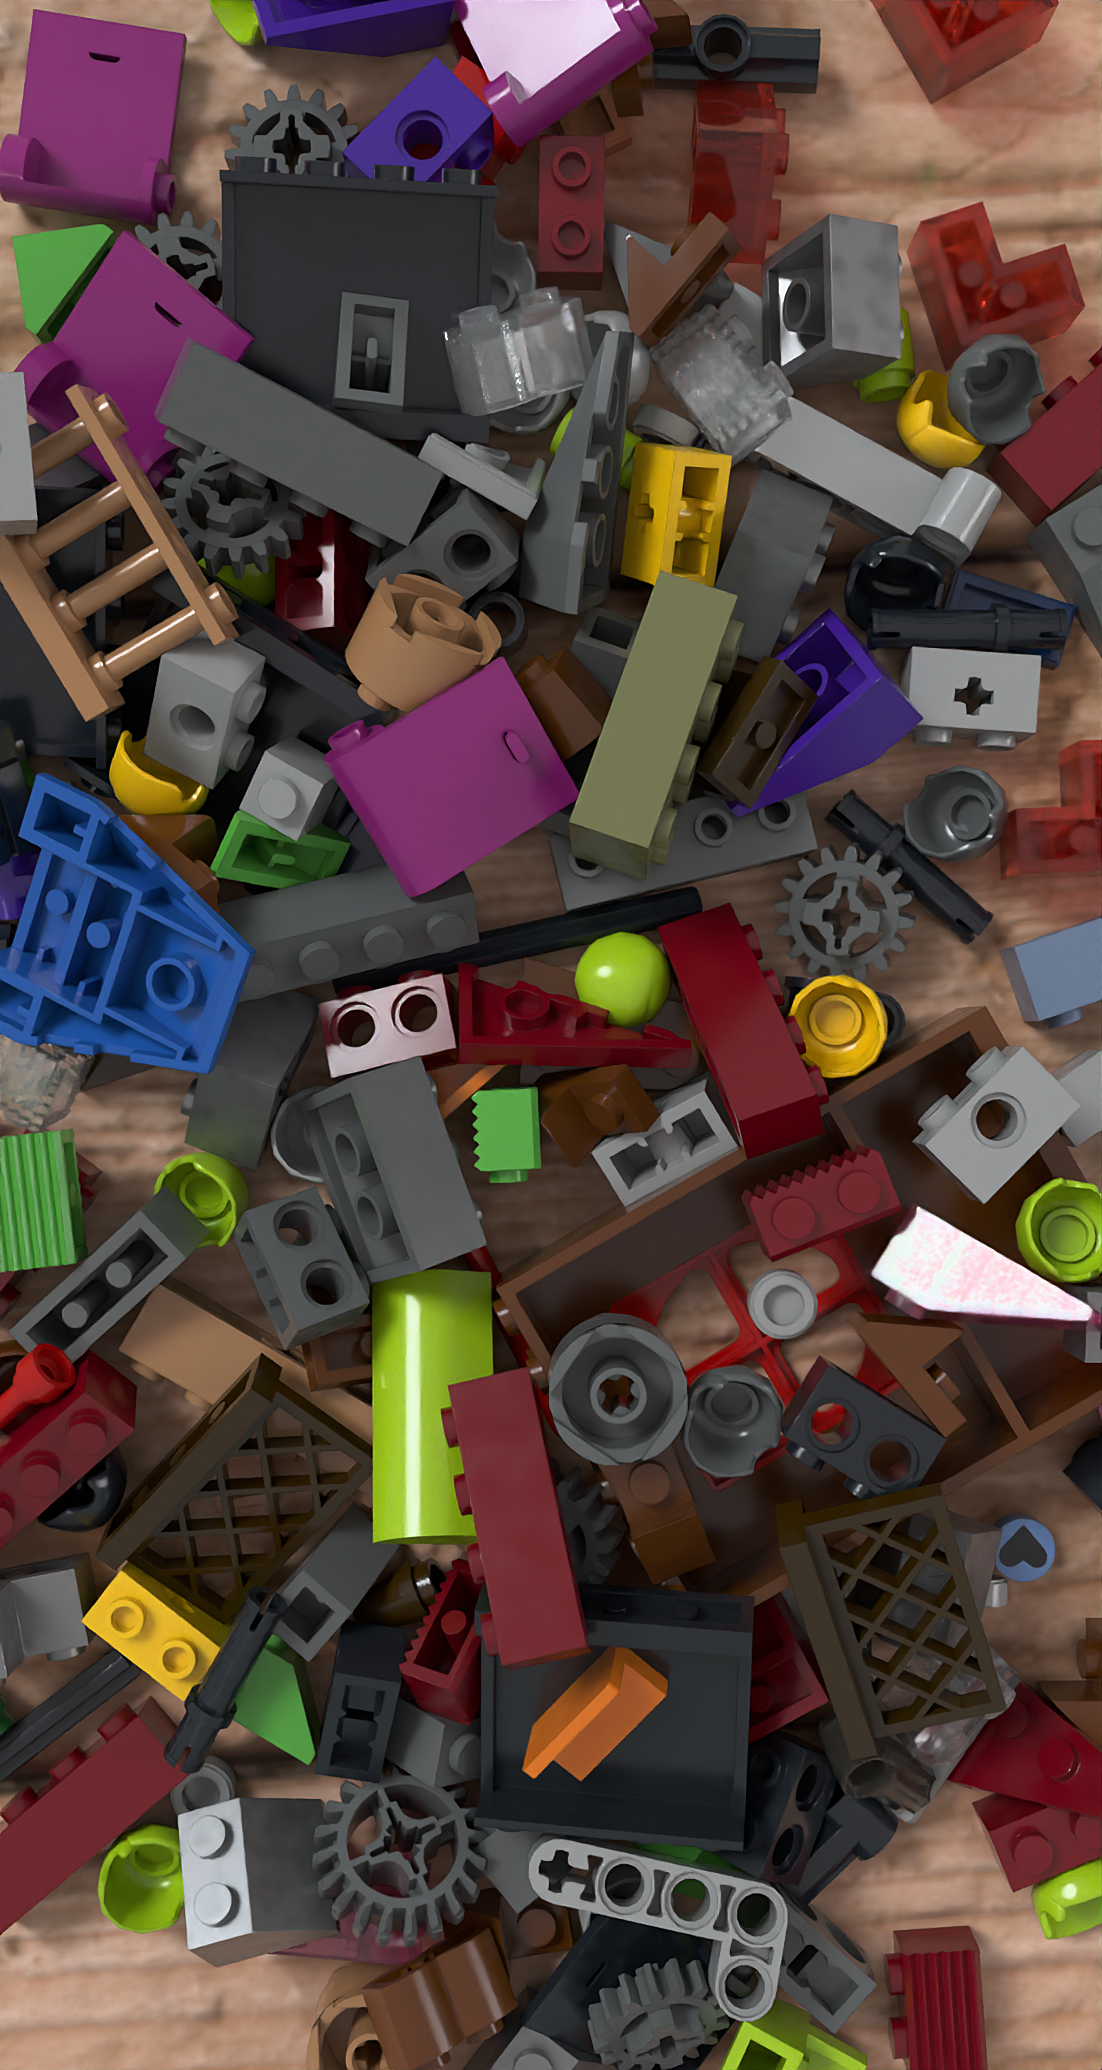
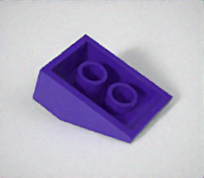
M251 0L266 46L375 57H388L443 46L455 0Z
M830 607L774 657L775 659L782 660L819 697L752 808L749 809L725 801L731 812L737 817L875 762L924 719L871 650Z

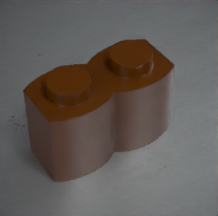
M489 1927L464 1929L431 1946L416 1958L380 1975L361 1988L389 2070H438L451 2060L448 2050L456 2046L464 2038H466L468 2044H473L497 2034L504 2028L501 2018L518 2006Z

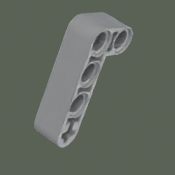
M772 393L769 395L739 450L742 459L759 472L764 469L834 497L829 511L876 537L883 539L891 535H898L923 542L942 560L944 570L947 572L956 571L969 557L1002 496V493L995 484L974 471L953 467L941 479L807 404L782 393Z
M548 1833L541 1836L532 1845L528 1855V1876L533 1890L541 1899L552 1904L713 1939L708 1969V1982L715 1999L729 2017L738 2021L752 2022L763 2017L772 2007L776 1996L788 1924V1910L783 1897L767 1881L759 1880L744 1872L591 1838L574 1839L562 1834ZM556 1850L566 1851L569 1865L588 1870L587 1857L589 1855L598 1856L592 1869L593 1892H583L586 1886L584 1878L576 1874L563 1873L559 1884L550 1883L547 1870L539 1866L541 1860L552 1861ZM619 1864H630L636 1867L641 1874V1883L638 1890L627 1899H616L605 1891L607 1873ZM684 1879L699 1880L705 1887L703 1904L697 1911L690 1914L677 1912L671 1906L673 1888ZM752 1893H761L767 1896L770 1903V1912L766 1921L756 1928H746L739 1925L737 1909L745 1896ZM740 1965H749L756 1968L758 1983L750 1996L743 1999H734L725 1993V1980L733 1968Z

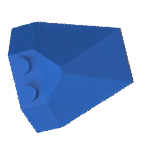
M45 772L37 774L18 836L42 849L11 947L0 950V1034L19 1044L40 1046L45 1043L74 1048V1053L87 1055L107 1053L130 1057V1062L203 1074L211 1073L216 1066L256 950L105 803Z

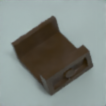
M763 656L753 675L733 670L728 685L716 681V683L723 686L717 704L719 710L707 744L698 741L694 743V745L701 747L696 763L697 767L695 770L697 773L691 790L749 809L754 805L819 697L782 660Z

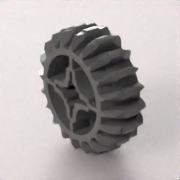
M390 1761L387 1763L385 1778H381L379 1784L361 1781V1788L345 1780L340 1786L339 1793L342 1802L329 1800L326 1803L323 1817L328 1824H322L315 1828L314 1843L322 1849L313 1854L312 1869L325 1874L318 1882L320 1897L330 1898L338 1896L332 1905L331 1912L335 1921L343 1919L354 1912L356 1915L352 1926V1933L356 1938L361 1937L370 1924L377 1926V1944L382 1948L388 1945L392 1930H401L402 1941L409 1949L415 1945L417 1927L422 1926L427 1936L435 1941L442 1933L441 1917L452 1924L458 1925L463 1920L465 1913L461 1902L475 1903L477 1901L480 1887L475 1880L486 1876L488 1861L481 1855L471 1851L470 1847L481 1843L487 1837V1832L475 1830L473 1826L477 1807L462 1808L468 1794L465 1785L456 1787L449 1792L444 1790L445 1786L433 1789L411 1774L400 1775V1767ZM401 1809L417 1811L428 1818L412 1819L406 1816ZM373 1815L376 1821L375 1835L377 1840L364 1847L362 1856L350 1861L347 1844L358 1826ZM391 1840L394 1845H398L402 1852L413 1850L410 1863L408 1859L404 1860L403 1855L399 1851L389 1854ZM450 1844L453 1855V1867L438 1886L429 1890L426 1883L428 1870L425 1863L437 1856L438 1848ZM379 1884L392 1885L398 1889L403 1898L386 1896L370 1887Z

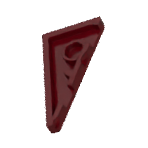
M458 963L459 1064L553 1067H605L627 1064L628 1067L689 1068L691 1040L682 1039L672 1031L647 1024L642 1035L608 1023L609 1010L562 994L546 993L538 986L520 980L517 981L514 987L507 989L478 979L479 966L470 963Z
M1017 1678L1004 1697L1007 1710L991 1715L947 1779L962 1787L985 1790L1027 1803H1038L1052 1809L1096 1820L1102 1819V1748L1030 1685Z

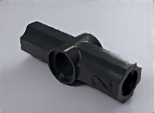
M721 14L712 16L704 21L702 25H691L692 45L654 49L653 51L654 89L698 90L709 100L723 102L732 100L740 95L741 92L816 94L821 37L820 29L747 27L736 16ZM724 52L732 55L736 60L727 65H718L710 61L708 57L715 53Z

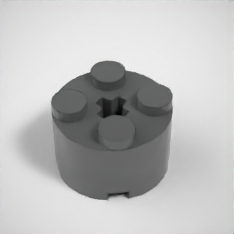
M601 1313L578 1324L565 1335L557 1346L548 1370V1403L559 1435L572 1450L594 1463L619 1465L639 1460L644 1461L657 1456L672 1443L680 1432L687 1415L688 1385L685 1371L676 1350L669 1339L658 1328L635 1316ZM622 1375L627 1376L629 1389L632 1394L626 1398L624 1395L617 1393L610 1401L605 1399L606 1394L603 1381L607 1378L617 1381Z

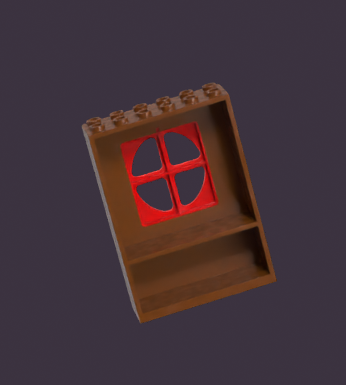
M987 1007L957 1008L882 1051L877 1061L858 1076L836 1078L825 1084L830 1102L820 1106L824 1134L749 1160L746 1159L739 1142L737 1147L626 1207L623 1203L616 1205L502 1271L498 1276L496 1288L498 1292L494 1294L496 1301L492 1305L510 1337L513 1338L522 1333L530 1347L526 1350L529 1359L525 1361L544 1395L548 1394V1370L551 1358L561 1340L574 1327L601 1313L631 1315L657 1327L663 1307L677 1285L691 1271L702 1269L710 1275L738 1323L740 1332L734 1342L684 1370L688 1387L697 1377L708 1370L756 1361L762 1365L785 1407H787L798 1390L799 1385L780 1352L781 1344L785 1339H777L766 1335L753 1322L747 1306L748 1296L727 1260L729 1251L736 1245L758 1241L741 1197L745 1189L754 1193L757 1184L766 1188L770 1179L779 1183L782 1174L791 1178L795 1169L804 1173L807 1164L816 1168L820 1159L829 1163L832 1154L842 1157L845 1149L854 1152L857 1144L880 1152L901 1204L902 1211L812 1246V1248L829 1256L839 1271L837 1281L816 1294L818 1309L814 1322L845 1304L855 1303L861 1307L863 1313L950 1320L964 1329V1332L923 1366L926 1370L936 1363L950 1378L962 1394L953 1404L967 1421L946 1437L947 1441L918 1487L940 1482L943 1495L946 1496L1101 1406L1102 1363H1085L1063 1350L1065 1283L1055 1282L1041 1276L1028 1266L1017 1245L1015 1224L1025 1199L1046 1183L1060 1177L1065 1180L1087 1182L1058 1130L985 1204L969 1199L912 1142L924 1130L918 1125V1121L923 1114L945 1095L954 1100L972 1082L966 1076V1073L985 1052L994 1046L1000 1051L1009 1046ZM990 1100L983 1104L976 1117L980 1133L984 1137L990 1138L998 1134L1003 1128L1005 1114L1001 1105L995 1100ZM1102 1273L1099 1274L1098 1278L1088 1281V1283H1102ZM865 1344L863 1355L854 1377L931 1424ZM622 1375L617 1381L610 1380L609 1378L603 1381L606 1394L605 1399L610 1401L617 1393L624 1395L626 1398L632 1393L629 1389L628 1377ZM834 1403L826 1410H816L811 1420V1429L820 1434H828L837 1430L844 1419L843 1406ZM678 1433L672 1441V1446L716 1561L660 1582L661 1588L659 1589L754 1596L755 1607L791 1586L779 1550L775 1506L802 1499L806 1513L861 1501L862 1499L843 1486L847 1475L825 1462L821 1470L817 1471L791 1455L785 1449L790 1439L786 1438L784 1434L780 1435L779 1444L776 1448H769L760 1455L755 1463L752 1474L737 1478H715L693 1465L682 1445L680 1433ZM888 1440L879 1443L871 1453L870 1467L877 1470H885L894 1466L901 1455L900 1442ZM590 1461L595 1472L592 1474L594 1482H599L603 1486L600 1494L607 1505L620 1506L621 1502L607 1466ZM913 1514L902 1516L898 1523L912 1516ZM626 1515L622 1516V1518L628 1529V1531L625 1532V1535L638 1560L644 1567L643 1562L632 1540L630 1526L627 1521ZM852 1528L825 1534L828 1545L844 1553H848L862 1545L868 1537Z

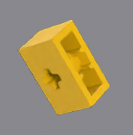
M636 442L620 574L655 585L659 571H664L714 588L732 461L731 455L692 446Z
M130 1562L125 1564L81 1620L84 1625L183 1702L191 1688L198 1684L207 1673L232 1627V1624L229 1622L225 1625L221 1624Z

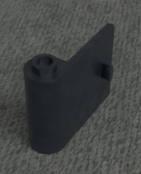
M617 1893L612 1895L616 1899H627ZM598 1914L519 2018L524 2027L601 2059L600 2053L595 2054L587 2023L591 2019L588 2010L589 2005L601 2002L599 1991L602 1988L617 1989L621 1986L618 1978L619 1975L625 1973L636 1977L635 1970L647 1963H657L658 1968L663 1969L670 1959L676 1958L679 1968H684L693 1960H699L702 1970H706L709 1968L713 1939ZM740 1965L733 1968L725 1980L726 1994L734 1999H743L750 1996L758 1983V1978L755 1974L756 1968L749 1965ZM728 2016L729 2027L716 2030L719 2041L716 2044H700L697 2047L698 2057L690 2058L684 2055L682 2057L683 2064L664 2070H698L736 2019ZM617 2062L613 2063L615 2069L619 2070ZM655 2063L651 2070H661L660 2064ZM635 2064L629 2070H641L640 2064Z

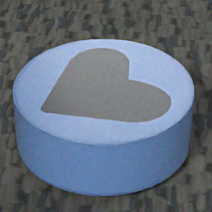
M1015 1513L1001 1518L994 1524V1527L1003 1530L995 1566L1003 1575L1014 1581L1029 1582L1042 1577L1050 1569L1055 1558V1543L1051 1533L1040 1521L1027 1514Z

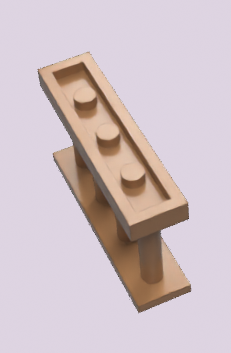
M76 384L67 389L65 393L80 417L31 447L34 480L95 443L117 481L37 529L36 534L0 535V581L84 720L87 722L104 717L126 704L118 691L119 688L123 687L122 678L163 655L166 651L175 648L203 630L207 632L214 646L229 643L238 638L239 634L232 624V621L238 618L233 602L218 582L209 585L122 435L129 431V426L121 410L106 392L99 396L95 389ZM132 506L154 543L74 592L69 593L64 589L59 592L45 569L50 564L49 556ZM169 568L190 605L107 655L103 651L96 653L82 631V628L87 625L86 617Z

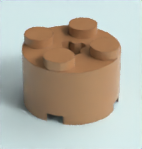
M397 574L393 584H388L386 577L380 580L346 648L345 657L350 670L361 682L357 692L364 702L381 711H392L396 707L409 713L491 663L501 647L500 633L492 620L484 612L481 611L475 621L461 610L460 606L465 597L454 590L421 576Z
M369 1958L340 1967L332 1973L316 2007L307 2046V2070H389L361 1988L380 1975L403 1964L402 1962L387 1958Z

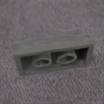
M420 1055L353 1076L297 1102L334 1209L340 1219L353 1261H357L361 1265L369 1284L419 1272L487 1245L482 1230L483 1217L480 1207L469 1194L460 1169L459 1148L453 1137L446 1130L437 1105L438 1091L431 1075L425 1071Z

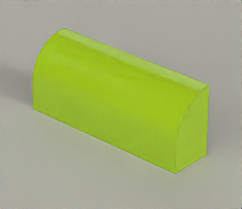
M432 1269L373 1283V1543L467 1545L468 1543L476 1542L478 1540L473 1514L461 1515L454 1487V1475L464 1473L460 1447L451 1449L448 1447L442 1424L441 1408L451 1406L448 1385L493 1375L491 1273Z

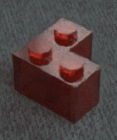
M870 0L930 104L937 102L1039 43L1059 4L1058 0Z
M696 80L690 143L692 171L687 227L692 223L700 224L705 216L711 212L730 229L741 247L729 263L764 265L767 240L777 241L780 231L781 199H772L774 176H785L787 171L789 133H785L786 109L776 108L773 84Z
M983 201L920 221L906 251L945 372L951 370L957 358L968 347L985 335H1018L1030 345L1064 334L1085 307L1066 244L1003 263Z
M1080 740L1059 751L1061 807L1017 808L1008 812L1007 825L999 838L1001 880L1102 876V740Z

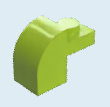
M774 1999L772 2007L763 2017L752 2022H740L722 2061L720 2070H866L868 2055L810 2024L811 2013Z

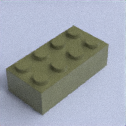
M659 571L569 820L572 856L645 881L652 862L664 866L676 832L674 825L678 810L672 808L675 801L686 804L697 773L695 769L701 747L694 745V743L698 741L707 744L719 710L717 704L723 686L716 683V681L728 685L739 654L740 646L738 644L743 632L744 623L734 620L738 595Z

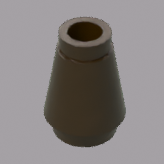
M413 1558L367 1591L353 1611L354 1618L358 1622L396 1628L423 1622V1617L430 1615L428 1606L436 1603L434 1595L442 1592L440 1583L447 1581V1578L435 1559L429 1558L421 1562L419 1559Z

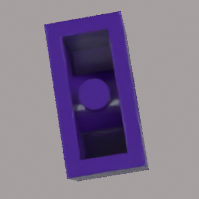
M435 56L342 151L344 163H346L347 177L373 178L374 164L415 167L414 181L441 183L442 169L480 170L488 161L494 149L493 112ZM424 143L432 144L440 149L434 157L427 160L415 159L409 155L411 149Z

